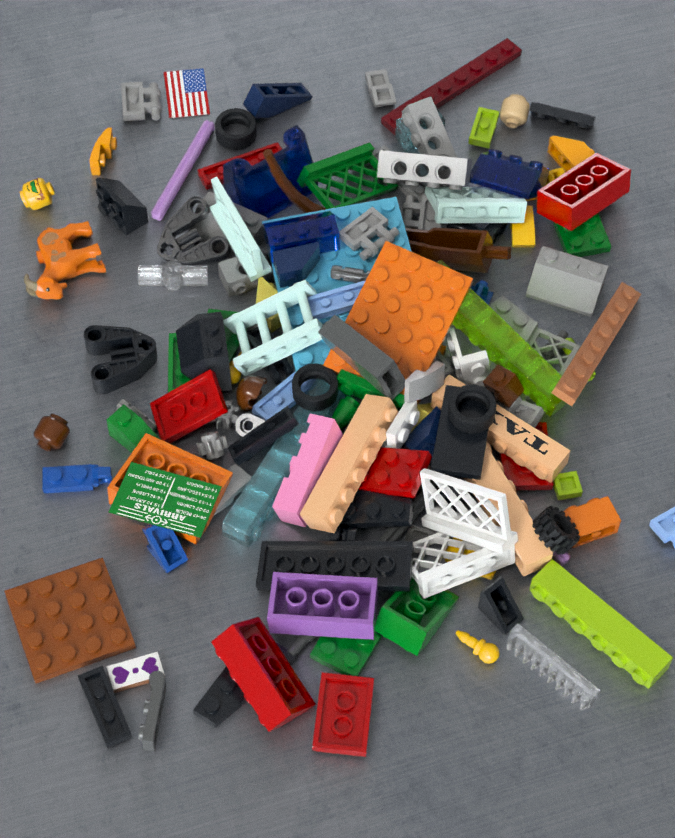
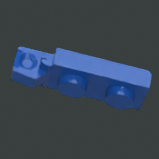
M95 464L42 467V489L45 494L92 491L100 483H111L112 481L111 467H99Z

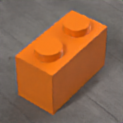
M608 496L600 499L593 498L586 504L580 506L573 505L563 511L566 517L569 516L571 518V523H575V529L579 530V542L572 548L617 533L621 523V519Z

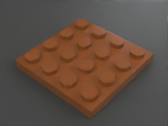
M103 557L4 591L35 684L136 648Z

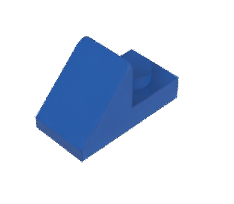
M152 524L142 528L149 542L147 545L148 550L166 573L189 560L174 530Z

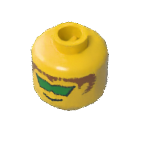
M36 178L24 183L22 191H20L25 207H30L32 210H38L52 204V195L55 194L51 182L46 183L43 178Z

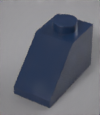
M318 242L272 252L274 269L280 288L291 287L308 277L320 260Z
M437 406L408 435L405 445L410 450L429 451L432 459L441 410Z

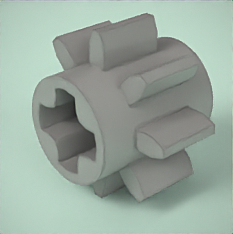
M232 400L225 401L228 412L210 421L216 422L217 429L230 430V427L236 423L239 407L233 408Z
M218 431L208 432L200 436L202 442L196 444L201 456L206 454L207 460H211L225 455L223 449L229 447L226 436H219Z

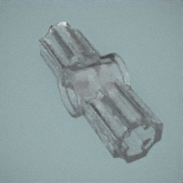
M168 261L163 266H138V286H165L170 291H177L183 286H208V266H182L177 261Z

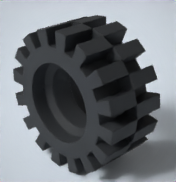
M547 507L532 521L535 534L540 536L538 539L540 541L543 540L545 542L544 546L550 547L552 552L556 551L559 555L565 554L580 539L578 535L579 530L575 529V523H571V518L569 516L566 517L565 512L559 511L557 507Z

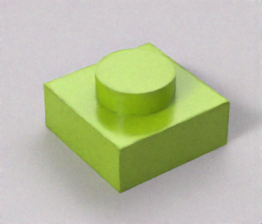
M577 471L559 473L554 479L553 486L557 500L582 497L583 490Z

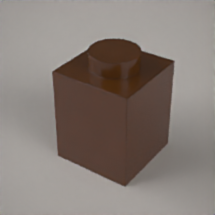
M499 364L483 381L487 390L495 392V400L508 408L524 391L516 374Z

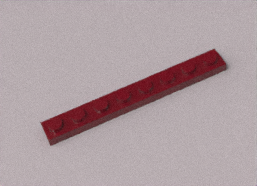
M506 38L381 117V124L393 135H398L408 128L402 120V110L407 105L431 96L436 109L521 56L522 49Z

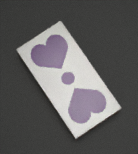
M158 652L106 666L114 693L148 684L149 675L153 671H161L164 674Z

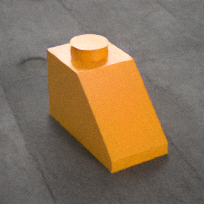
M554 135L549 139L547 152L561 168L563 167L565 172L595 154L593 149L589 148L583 141Z

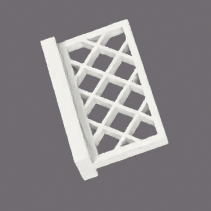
M426 468L420 471L427 513L421 518L423 527L504 554L518 542L517 532L511 531L506 494ZM430 479L433 480L440 489L436 490V488L431 484ZM447 485L453 486L460 495L457 497ZM441 491H442V492L447 496V498L451 501L450 504H448V503L446 502V500L441 496V494H440ZM468 492L474 493L480 502L477 504ZM461 497L470 506V511L459 500ZM433 498L436 500V502H437L441 507H439V506H435V507H434ZM488 498L498 501L499 510L496 509ZM481 504H483L484 507H485V508L490 512V514L492 515L490 518H489V517L486 515V513L481 509V507H480ZM454 505L460 513L455 512L451 506ZM474 511L481 520L475 519L471 513ZM495 518V520L500 524L501 527L496 526L492 522V519Z
M438 532L413 542V552L420 554L418 559L413 558L411 576L419 586V593L425 599L515 563V544L504 554L466 541L451 539L452 536ZM436 543L441 544L442 547L438 550L429 548V545ZM448 546L460 548L458 553L446 551ZM465 549L475 551L467 555L463 554ZM425 555L437 557L435 562L423 560ZM442 558L452 560L444 564L440 563ZM419 567L429 568L427 571L418 572Z

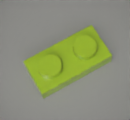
M483 107L478 108L468 144L490 148L500 111Z

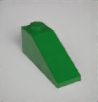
M124 404L106 419L109 435L131 453L146 433L160 439L141 417Z

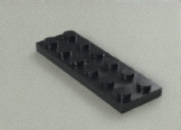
M262 541L256 587L257 590L271 591L273 572L377 578L378 591H410L414 551L413 541Z

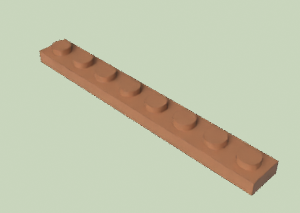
M621 282L551 392L553 395L573 406L635 306L641 293Z

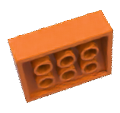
M146 433L107 487L109 504L112 505L131 462L222 486L203 531L204 534L227 489L233 472ZM174 531L177 536L194 544H197L200 540L199 537Z

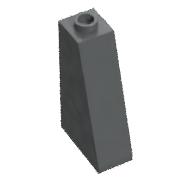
M336 315L323 324L318 333L325 344L381 394L393 400L405 388V378L391 357Z

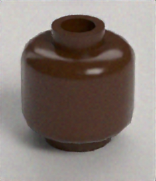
M52 413L50 416H43L33 433L35 439L38 440L37 446L49 452L51 448L61 449L70 433V429L67 426L68 422Z

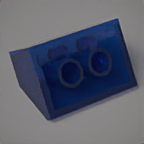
M490 149L488 152L480 154L471 170L470 183L528 200L537 197V191L547 183L550 168L543 167L541 162L522 161L523 157L517 155L504 156L502 151Z
M331 211L262 224L271 263H273L272 252L314 242L319 243L320 254L340 250L339 230L335 215Z

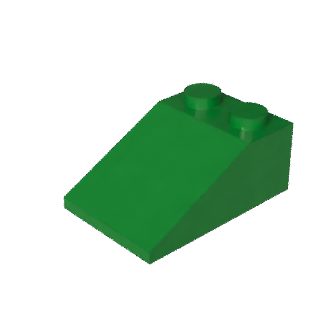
M411 576L410 591H396L382 606L376 620L375 631L403 647L406 651L418 656L458 601L459 596L449 590H445L424 599L419 593L418 584Z

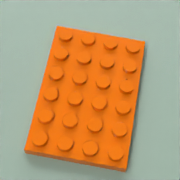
M385 241L345 323L391 357L406 380L416 369L426 372L432 366L473 283V278ZM332 349L330 350L323 366L332 369L336 374H339L341 369L362 377ZM405 388L400 392V394L404 395Z

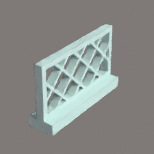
M218 177L211 179L216 204L209 207L210 212L250 281L252 282L272 272L268 261Z
M425 187V195L435 211L434 220L436 223H524L527 201L525 198H518L512 187H462V190L449 189V187Z

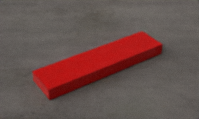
M276 142L200 168L197 171L205 189L208 190L213 188L211 179L218 177L223 185L269 169L263 155L266 149L272 150L278 165L286 163L287 156L280 144Z

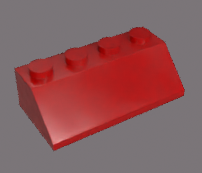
M259 617L232 624L211 641L217 656L223 660L231 678L237 682L244 693L245 700L252 705L260 723L266 727L268 732L282 727L316 705Z

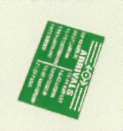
M131 462L108 512L201 538L222 486Z

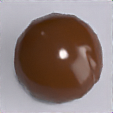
M250 375L240 381L236 390V399L238 406L242 410H252L256 404L257 397L262 394V386L268 382L267 378Z

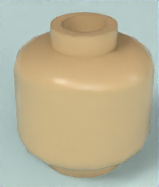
M512 94L503 100L500 119L507 127L517 128L526 123L530 109L526 98L519 94Z

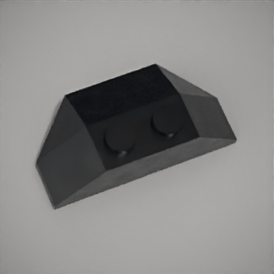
M221 312L197 314L176 330L181 373L192 380L211 369L216 374L221 392H232Z

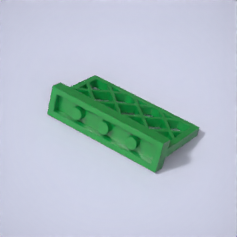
M370 142L304 166L297 180L301 187L308 186L326 209L364 203L392 192L398 187V184L387 183L388 186L377 183L378 179L384 180V178L377 177L378 160L372 154L375 148ZM370 163L375 171L365 168L364 164ZM348 170L359 172V177L348 174ZM363 174L374 177L373 182L363 179ZM332 176L343 178V182L331 180ZM347 180L358 183L357 188L346 185ZM316 182L326 184V189L318 187ZM364 185L372 188V192L361 190V186ZM330 186L341 189V194L330 191ZM345 191L356 194V198L353 199L345 196ZM329 198L340 201V204L333 206Z

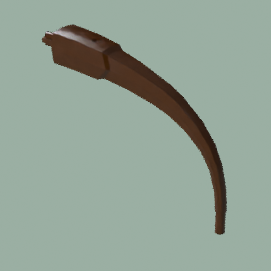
M266 149L263 152L275 181L294 205L303 213L326 210V208L309 200L293 186L285 176L280 165H278L271 149ZM436 227L430 230L405 228L413 253L453 270L488 273L492 259H511V247L494 246L489 232L485 230Z

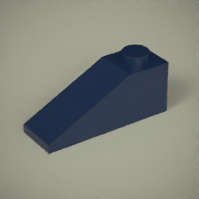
M302 83L252 84L243 105L257 119L271 118L311 100L313 96Z

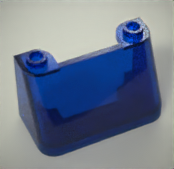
M295 125L285 131L283 135V142L287 147L275 153L274 157L287 179L301 194L307 197L313 192L308 186L301 187L297 180L304 166L314 162L305 133L298 125ZM242 158L233 159L223 165L224 189L232 202L267 218L293 205L275 181L266 159L253 166Z

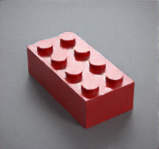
M595 153L537 191V213L572 231L629 192L631 169L601 154Z

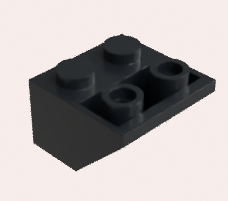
M102 177L96 179V194L99 199L98 208L102 215H107L111 219L112 224L117 230L121 229L127 236L148 223L147 208L120 181Z

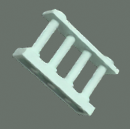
M306 280L297 282L293 286L223 320L224 325L234 334L237 333L242 354L233 358L234 367L244 376H248L322 340L318 331L322 328L323 324L317 318L313 319L307 298L317 293ZM299 303L304 324L292 330L287 308ZM278 313L283 334L271 339L266 319ZM258 324L262 345L251 350L246 329Z

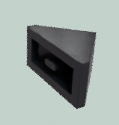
M503 577L497 578L481 591L478 609L502 633L506 634L524 620Z

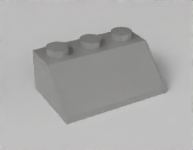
M209 191L203 199L210 207L216 204L214 193ZM202 203L197 206L195 213L202 211ZM234 203L256 243L260 246L265 240L262 221H266L268 218ZM211 212L204 220L188 230L189 232L196 228L202 240L196 244L204 243L215 236L225 238ZM222 242L217 243L214 251L222 253L225 249V244ZM232 249L231 254L227 257L229 259L236 257Z
M542 246L532 272L526 297L592 317L604 286L609 266Z

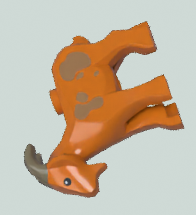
M89 222L70 223L61 229L48 227L46 228L47 230L42 231L37 239L39 250L35 252L39 264L44 263L45 270L36 282L31 281L29 275L25 274L24 283L26 284L27 293L31 296L58 300L63 298V290L68 286L67 283L59 282L88 272H106V267L102 260H87L89 258H96V255H101L98 243L81 249L73 250L72 243L77 238L92 237L93 233Z

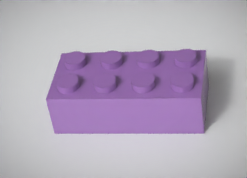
M273 572L267 614L269 633L374 640L378 603L377 578Z

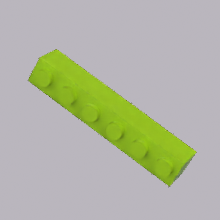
M553 559L532 578L529 589L532 595L538 601L546 603L557 617L564 618L570 623L575 632L587 637L597 650L603 651L611 657L616 666L628 671L638 684L650 689L669 669L673 659L670 654Z

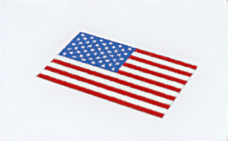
M204 68L164 72L169 118L210 114Z

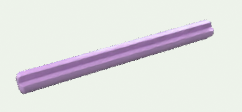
M208 120L203 122L152 209L151 217L160 221L165 216L215 129L213 122Z

